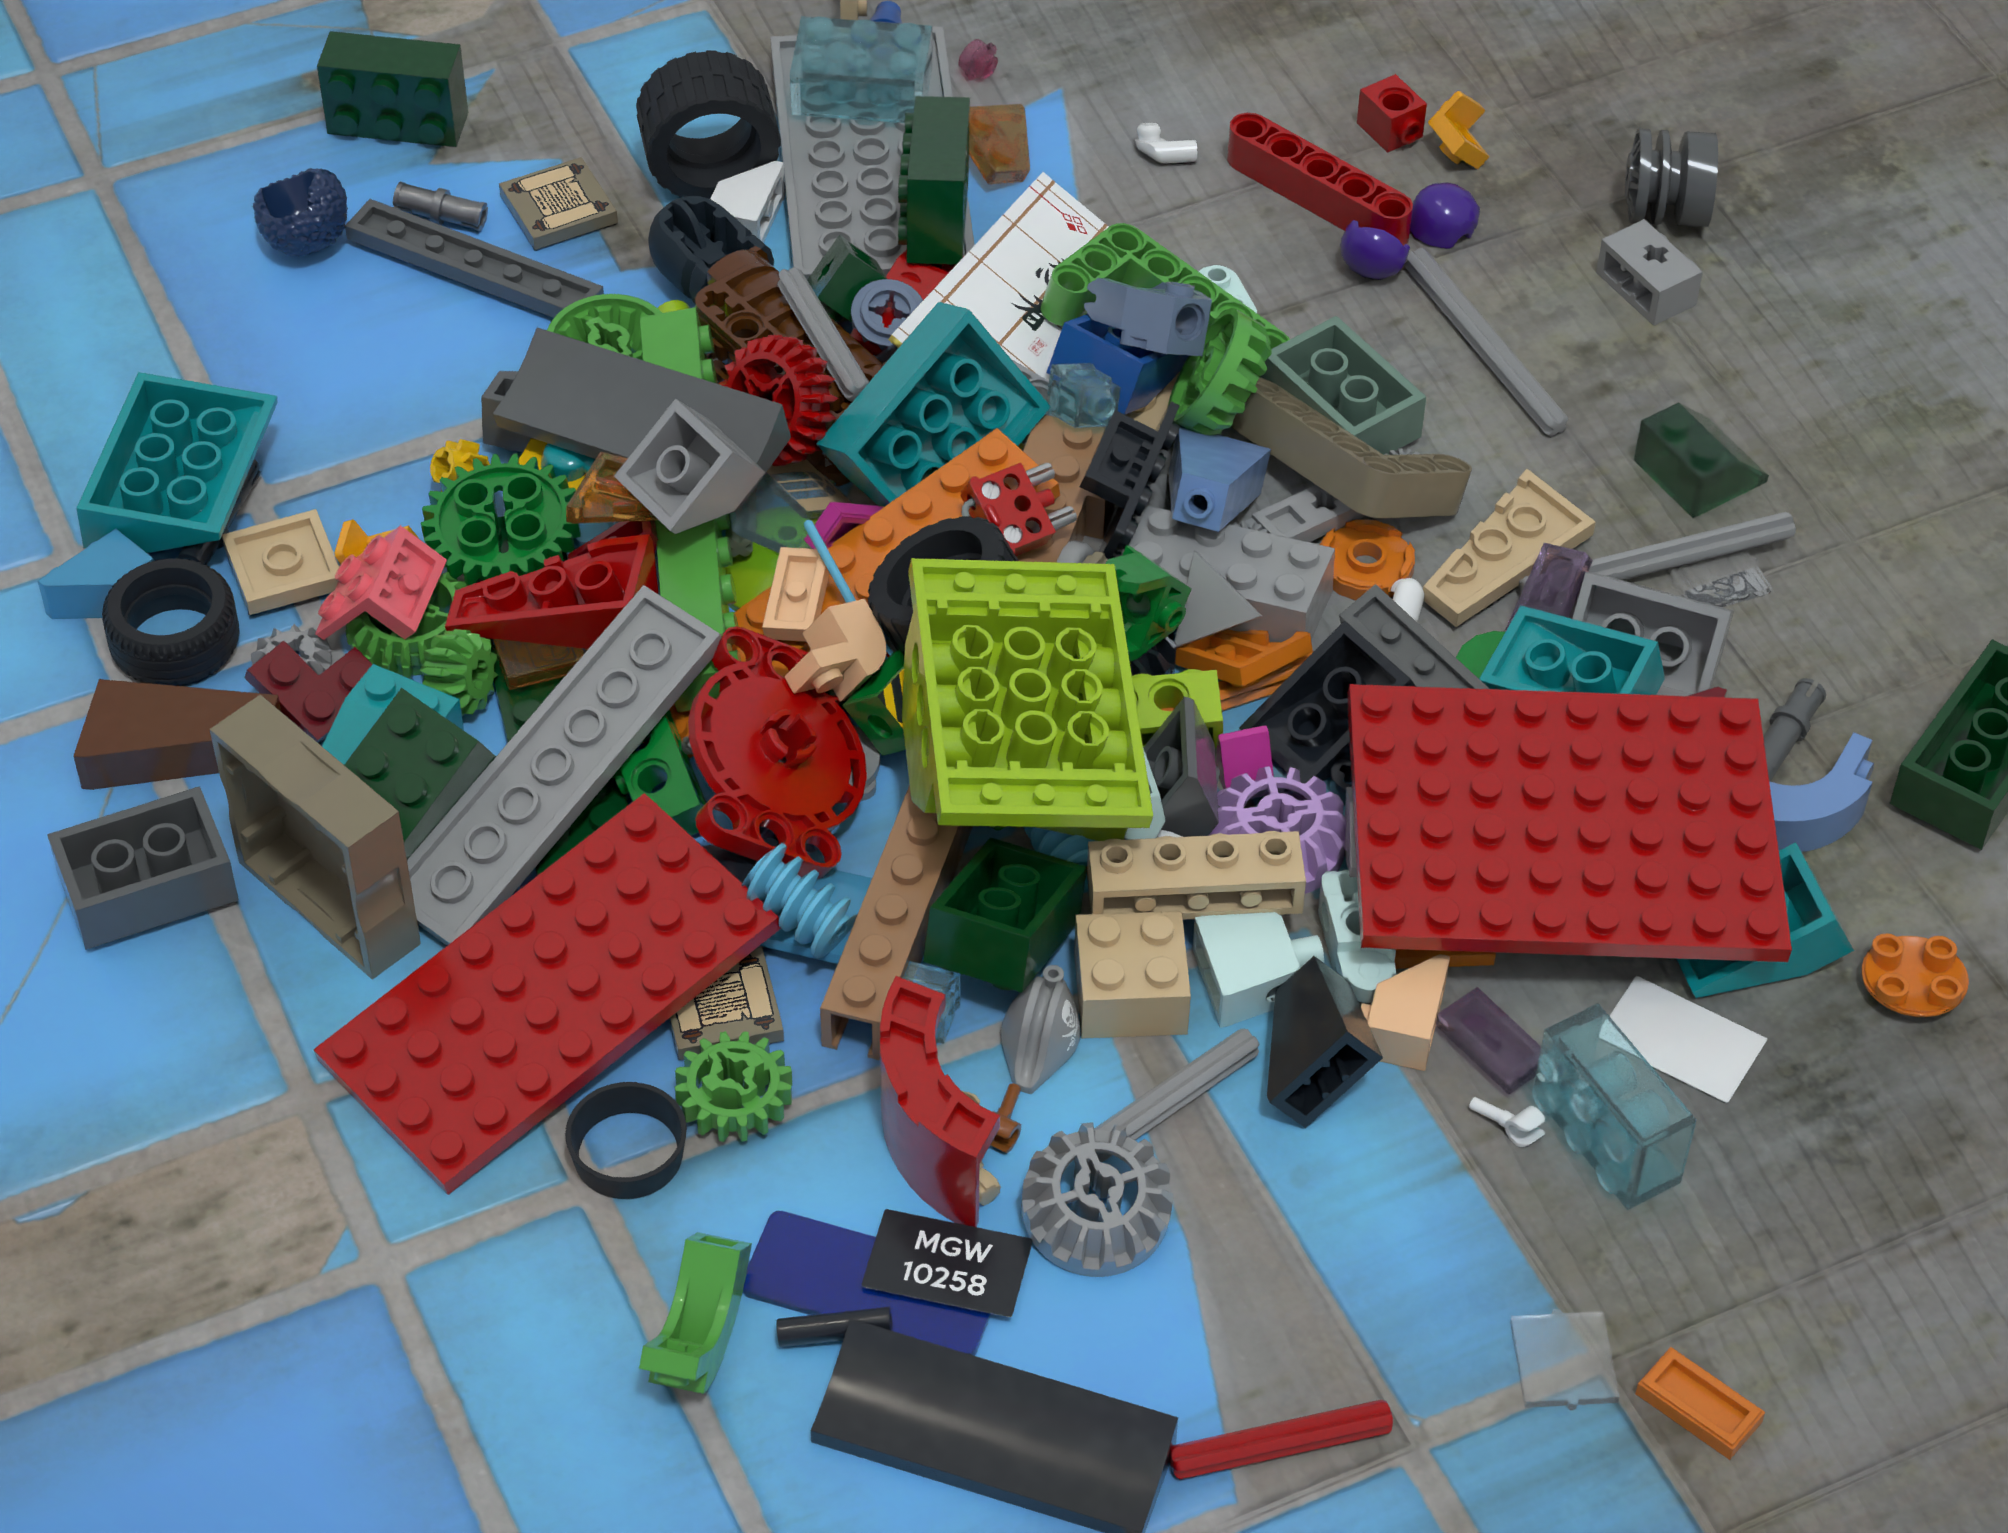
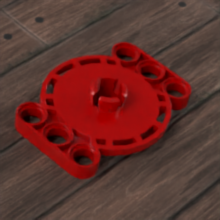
M730 627L721 635L722 638L711 659L719 671L703 684L693 699L688 718L689 742L696 764L709 787L716 793L697 812L695 818L696 827L700 835L714 846L759 861L765 854L776 847L769 845L762 839L759 827H766L776 835L779 845L784 843L787 846L782 859L784 864L799 856L803 859V863L798 875L803 877L815 869L819 872L817 879H821L840 861L842 855L841 846L830 831H833L853 814L864 794L867 779L866 759L858 733L847 714L839 706L843 701H839L836 693L835 696L824 692L817 693L815 689L794 694L786 679L778 675L772 666L773 660L779 661L790 671L808 652L743 627ZM727 643L738 646L744 652L746 662L735 659L729 653ZM720 682L719 695L714 699L708 693L712 687ZM786 757L787 761L785 763L779 762L780 759L782 760ZM851 766H853V776H854L853 786H852L851 784H849L850 775H851ZM837 803H847L843 812L838 816L832 810ZM718 810L725 813L732 822L733 830L724 829L719 826L713 817L712 811ZM805 843L818 847L824 856L825 862L819 863L814 861L808 855Z

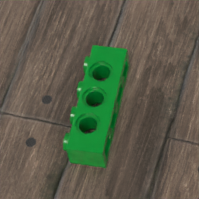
M669 709L640 743L650 741L649 744L642 750L636 751L635 749L613 776L624 796L630 793L632 801H635L645 793L692 836L699 833L695 818L697 812L706 804V800L688 754H685V751L681 748V742L683 741ZM666 782L661 790L651 793L655 786Z

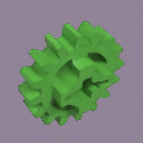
M725 1031L720 1032V1043L712 1045L705 1038L699 1040L700 1054L686 1051L683 1054L684 1067H677L675 1070V1098L679 1106H682L686 1123L697 1120L699 1134L704 1135L714 1128L718 1130L719 1141L724 1142L729 1132H737L741 1141H747L748 1129L755 1127L757 1131L764 1135L768 1133V1118L780 1122L784 1119V1105H791L792 1069L791 1066H785L784 1052L782 1050L770 1053L769 1039L764 1037L756 1044H752L749 1041V1032L743 1031L738 1041H730V1037ZM702 1080V1087L698 1088ZM767 1084H769V1087H768V1089H767V1091H766V1090H765V1086H766Z

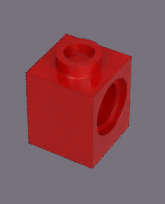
M1394 74L1360 89L1357 124L1388 153L1423 137L1427 103Z

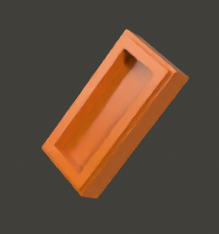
M1672 1347L1666 1351L1637 1385L1635 1393L1729 1460L1761 1425L1765 1415V1411Z

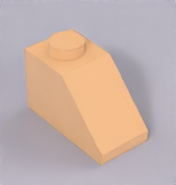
M1439 954L1378 983L1372 1005L1362 1003V1012L1383 1056L1380 1062L1421 1071L1426 1070L1445 991L1450 956Z

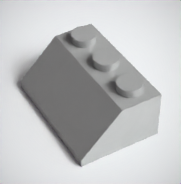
M1585 572L1572 619L1658 641L1665 680L1657 695L1688 696L1711 689L1722 657L1734 610L1598 573Z

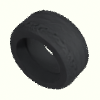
M171 558L145 563L130 570L122 578L118 579L117 583L109 590L103 604L102 621L111 656L123 672L139 682L180 686L199 681L213 674L214 671L219 670L230 659L237 646L239 621L231 588L220 573L201 562ZM169 610H192L206 615L195 626L175 634L152 635L137 630L150 617Z

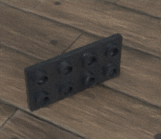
M1172 401L1156 429H1152L1114 410L1079 486L1118 506L1099 549V552L1104 553L1107 559L1121 556L1122 552L1116 550L1117 546L1125 550V547L1129 545L1138 527V523H1136V519L1132 515L1141 516L1153 491L1146 483L1147 481L1155 483L1167 459L1164 457V454L1160 453V450L1162 448L1169 451L1181 425L1173 422L1180 405Z

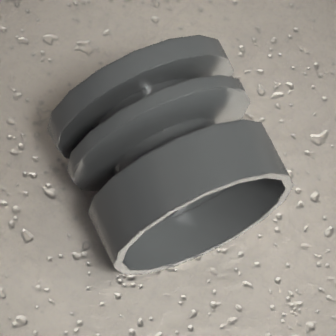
M1637 129L1633 147L1628 154L1625 172V198L1628 204L1630 223H1637L1643 220L1647 204H1650L1652 224L1659 225L1662 223L1667 205H1674L1677 226L1709 227L1714 208L1718 173V139L1716 133L1686 131L1681 139L1679 150L1672 151L1669 131L1660 130L1655 150H1652L1651 130Z

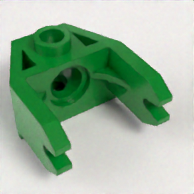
M1128 545L1125 547L1122 556L1107 559L1106 564L1115 565L1129 661H1133L1171 634L1181 624L1186 614L1185 604L1192 588L1149 557Z

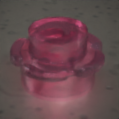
M976 39L965 47L960 55L958 65L959 68L965 71V75L969 80L972 81L977 77L986 79L994 72L998 64V58L994 56L997 51L996 46L993 43L986 44L982 40Z

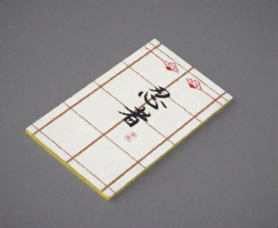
M1042 172L894 331L888 340L899 348L938 302L966 308L974 314L1012 360L1066 390L1061 386V380L1046 373L1063 326L1056 325L1043 316L1041 303L1053 269L1109 226ZM1030 433L1019 444L1018 447L1021 450L1026 445Z

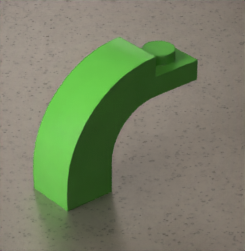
M700 1232L685 1239L677 1287L667 1320L660 1334L642 1348L639 1369L650 1371L648 1382L704 1394L711 1386L722 1363L735 1324L752 1243Z

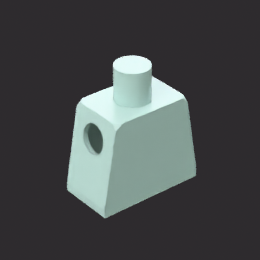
M1276 912L1195 917L1193 952L1220 1028L1274 1010L1276 990L1313 956L1324 963L1323 948L1318 935L1290 940L1283 918Z

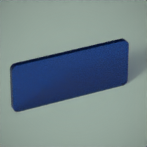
M775 1211L769 1216L747 1268L743 1294L746 1297L808 1315L890 1307L894 1332L970 1355H976L991 1313L862 1287V1281L876 1237L785 1211Z

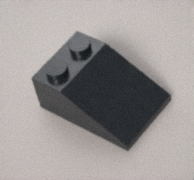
M1344 620L1239 729L1244 730L1267 726L1272 760L1287 773L1290 767L1298 769L1300 771L1301 783H1307L1313 776L1325 781L1331 776V769L1335 762L1341 758L1351 756L1347 699L1349 685L1417 686L1410 677Z

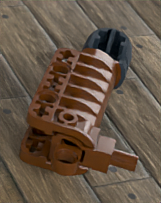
M685 196L670 202L655 215L648 237L650 254L660 273L684 295L692 299L696 305L701 326L709 324L712 337L714 338V353L707 354V359H718L713 361L717 384L729 378L724 366L725 364L722 361L728 359V364L736 362L734 351L747 347L748 341L768 337V335H782L783 337H796L803 340L804 345L814 347L777 285L780 280L778 276L780 272L773 267L774 258L771 249L755 235H752V232L726 209L705 197ZM830 317L870 382L886 362L882 364ZM817 352L816 358H821ZM778 364L774 366L778 374H786L781 366ZM826 367L824 375H829L832 377V375ZM834 381L829 386V392L839 399L830 404L829 411L838 419L852 402L844 397ZM837 419L832 420L831 422H826L825 426L827 430H829V428L835 423ZM821 449L813 454H807L806 459L829 480L827 481L824 478L827 484L839 487L851 482L826 455L822 454L823 451ZM825 458H826L832 465H829V466L825 467ZM806 471L814 479L823 481L818 474Z

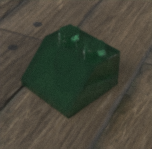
M1679 402L1641 420L1634 461L1692 518L1706 513L1768 481L1769 475L1708 417Z

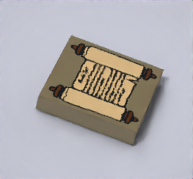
M582 157L499 183L500 196L534 250L618 223L617 210Z
M762 946L757 947L669 1018L678 1060H684L683 1054L686 1051L700 1054L699 1040L703 1038L710 1041L712 1045L720 1043V1032L725 1031L729 1035L730 1041H738L743 1031L749 1032V1041L752 1044H756L764 1037L769 1039V1043L784 1041V1030Z

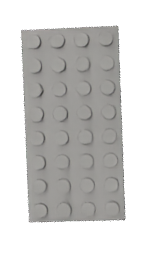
M943 27L904 29V47L900 52L886 59L877 58L869 53L862 41L863 31H858V33H823L770 37L782 162H784V181L793 267H797L803 272L807 281L839 235L874 258L885 276H887L898 256L907 249V245H898V221L900 217L898 183L901 154H903L905 113H914L915 96L953 97ZM968 196L963 256L975 245Z

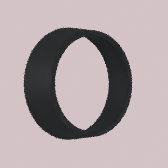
M619 1082L596 1089L575 1106L567 1121L565 1139L577 1173L588 1187L607 1197L634 1199L660 1190L676 1175L683 1158L687 1126L685 1116L679 1104L663 1090L644 1083ZM621 1113H640L658 1119L670 1129L677 1143L676 1150L664 1164L653 1171L634 1177H612L596 1172L581 1161L579 1150L585 1135L594 1125L605 1118Z

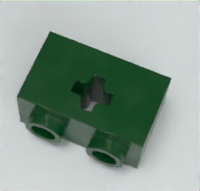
M839 235L809 276L808 281L827 314L833 320L840 322L845 317L852 322L851 307L854 297L859 290L873 281L887 278L874 258Z

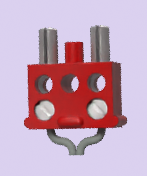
M1020 462L980 479L977 476H973L962 489L960 495L964 502L961 511L962 516L980 517L987 519L989 523H994L1002 532L1015 556L1047 544L1056 533L1055 530L1077 520L1076 512L1071 514L1074 511L1071 506L1047 514L1044 508L1055 503L1052 491L1047 488L1036 493L1034 486L1055 477L1054 469L1050 470L1052 468L1050 463H1044L1025 471Z

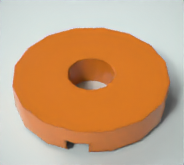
M1357 519L1346 522L1344 528L1337 531L1333 528L1327 532L1320 544L1335 548L1333 590L1339 595L1353 600L1360 598L1375 584L1391 598L1394 596V592L1391 591L1392 585L1399 579L1412 578L1414 574L1415 549L1410 541L1408 545L1402 538V532L1392 525L1377 520ZM1365 555L1374 557L1378 561L1362 563L1355 558Z

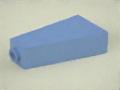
M1180 426L1176 435L1168 471L1172 519L1217 532L1221 531L1261 494L1271 449L1222 435H1203Z

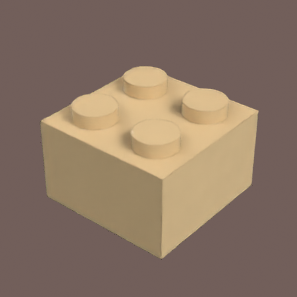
M1182 911L1076 915L1074 957L1081 1039L1187 1035L1191 993Z

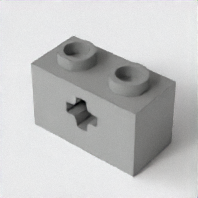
M1645 219L1602 239L1596 273L1653 326L1696 306L1703 273L1695 262L1681 253L1669 242L1665 235L1659 233Z

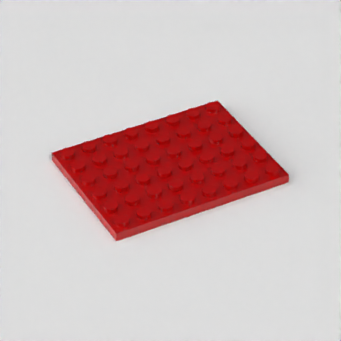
M1349 685L1347 699L1361 948L1788 962L1792 946L1758 699Z

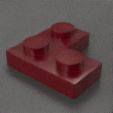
M282 641L248 668L244 678L259 693L278 695L281 712L288 716L293 723L318 744H321L326 739L345 698L372 666V663L354 647L318 675L285 641Z

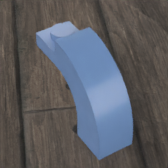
M1853 732L1833 769L1818 781L1796 786L1782 785L1769 781L1778 850L1795 842L1801 852L1824 847L1842 838L1859 822L1864 814L1872 786V781H1869L1874 763L1867 760L1872 744L1871 739Z

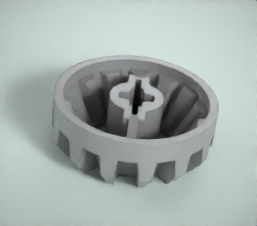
M1093 1122L1082 1123L1079 1131L1066 1135L1063 1131H1059L1051 1137L1049 1145L1044 1150L1035 1152L1024 1179L1021 1210L1026 1231L1036 1248L1049 1261L1069 1272L1090 1277H1105L1129 1271L1143 1263L1156 1251L1168 1229L1173 1205V1193H1171L1169 1184V1169L1166 1163H1159L1155 1158L1153 1145L1149 1141L1143 1139L1138 1143L1127 1137L1125 1127L1114 1125L1112 1131L1094 1130ZM1096 1152L1107 1153L1120 1158L1131 1168V1171L1120 1174L1110 1164L1100 1162ZM1074 1160V1188L1072 1191L1061 1194L1060 1180L1066 1167ZM1137 1180V1198L1130 1210L1122 1216L1120 1209L1124 1184ZM1089 1186H1091L1092 1191H1096V1194L1088 1195ZM1107 1197L1106 1207L1103 1201H1100L1099 1198ZM1071 1202L1072 1211L1066 1204Z

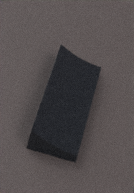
M850 1318L830 1382L811 1428V1442L1103 1533H1145L1170 1464L1171 1448L1173 1445H1176L1178 1417Z

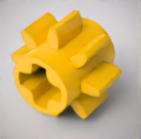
M460 439L458 443L447 440L445 447L438 449L432 457L430 473L433 482L440 483L442 477L455 481L457 479L455 467L459 466L470 472L474 470L473 459L475 458L480 460L484 466L490 465L487 456L478 454L480 444Z

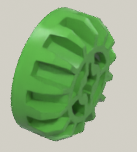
M601 294L583 298L565 307L553 318L547 331L643 360L640 317L661 314L662 312L654 305L637 297L622 294Z
M1235 308L1225 310L1207 328L1203 356H1188L1172 389L1168 406L1171 401L1180 405L1173 422L1181 425L1183 428L1203 435L1221 434L1223 429L1232 426L1235 415L1244 412L1245 402L1251 393H1256L1258 388L1255 385L1259 377L1266 373L1267 370L1265 361L1272 354V350L1270 348L1271 341L1264 325Z

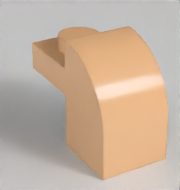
M861 599L828 607L802 633L811 650L785 675V679L794 694L815 689L817 693H823L833 688L840 702L851 697L882 666L886 657V641L883 631L866 600Z

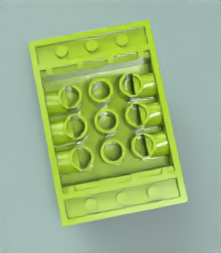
M911 558L908 573L913 614L905 643L902 722L911 801L924 813H937L938 825L1036 827L1073 836H1084L1087 839L1096 841L1108 839L1124 840L1128 828H1150L1153 819V809L1115 565Z

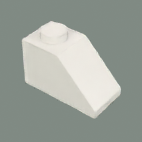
M773 161L718 182L710 198L726 209L750 230L752 235H755L763 243L785 197L784 162Z

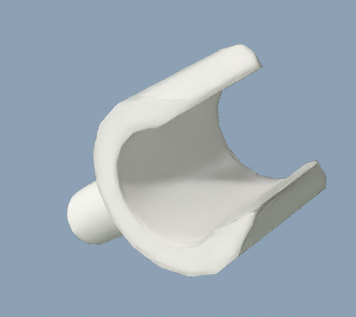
M1474 1097L1470 1102L1469 1109L1505 1127L1508 1137L1518 1147L1529 1146L1545 1135V1132L1538 1127L1545 1122V1117L1534 1106H1528L1517 1115H1514L1477 1097Z

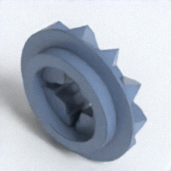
M892 279L873 281L861 288L854 297L851 307L852 326L861 334L864 343L870 341L877 344L883 350L893 344L888 339L920 305L923 299L915 289L901 281ZM888 302H893L892 309H894V316L897 318L893 319L892 324L886 328L882 323V316L877 314H883L885 308L888 307Z

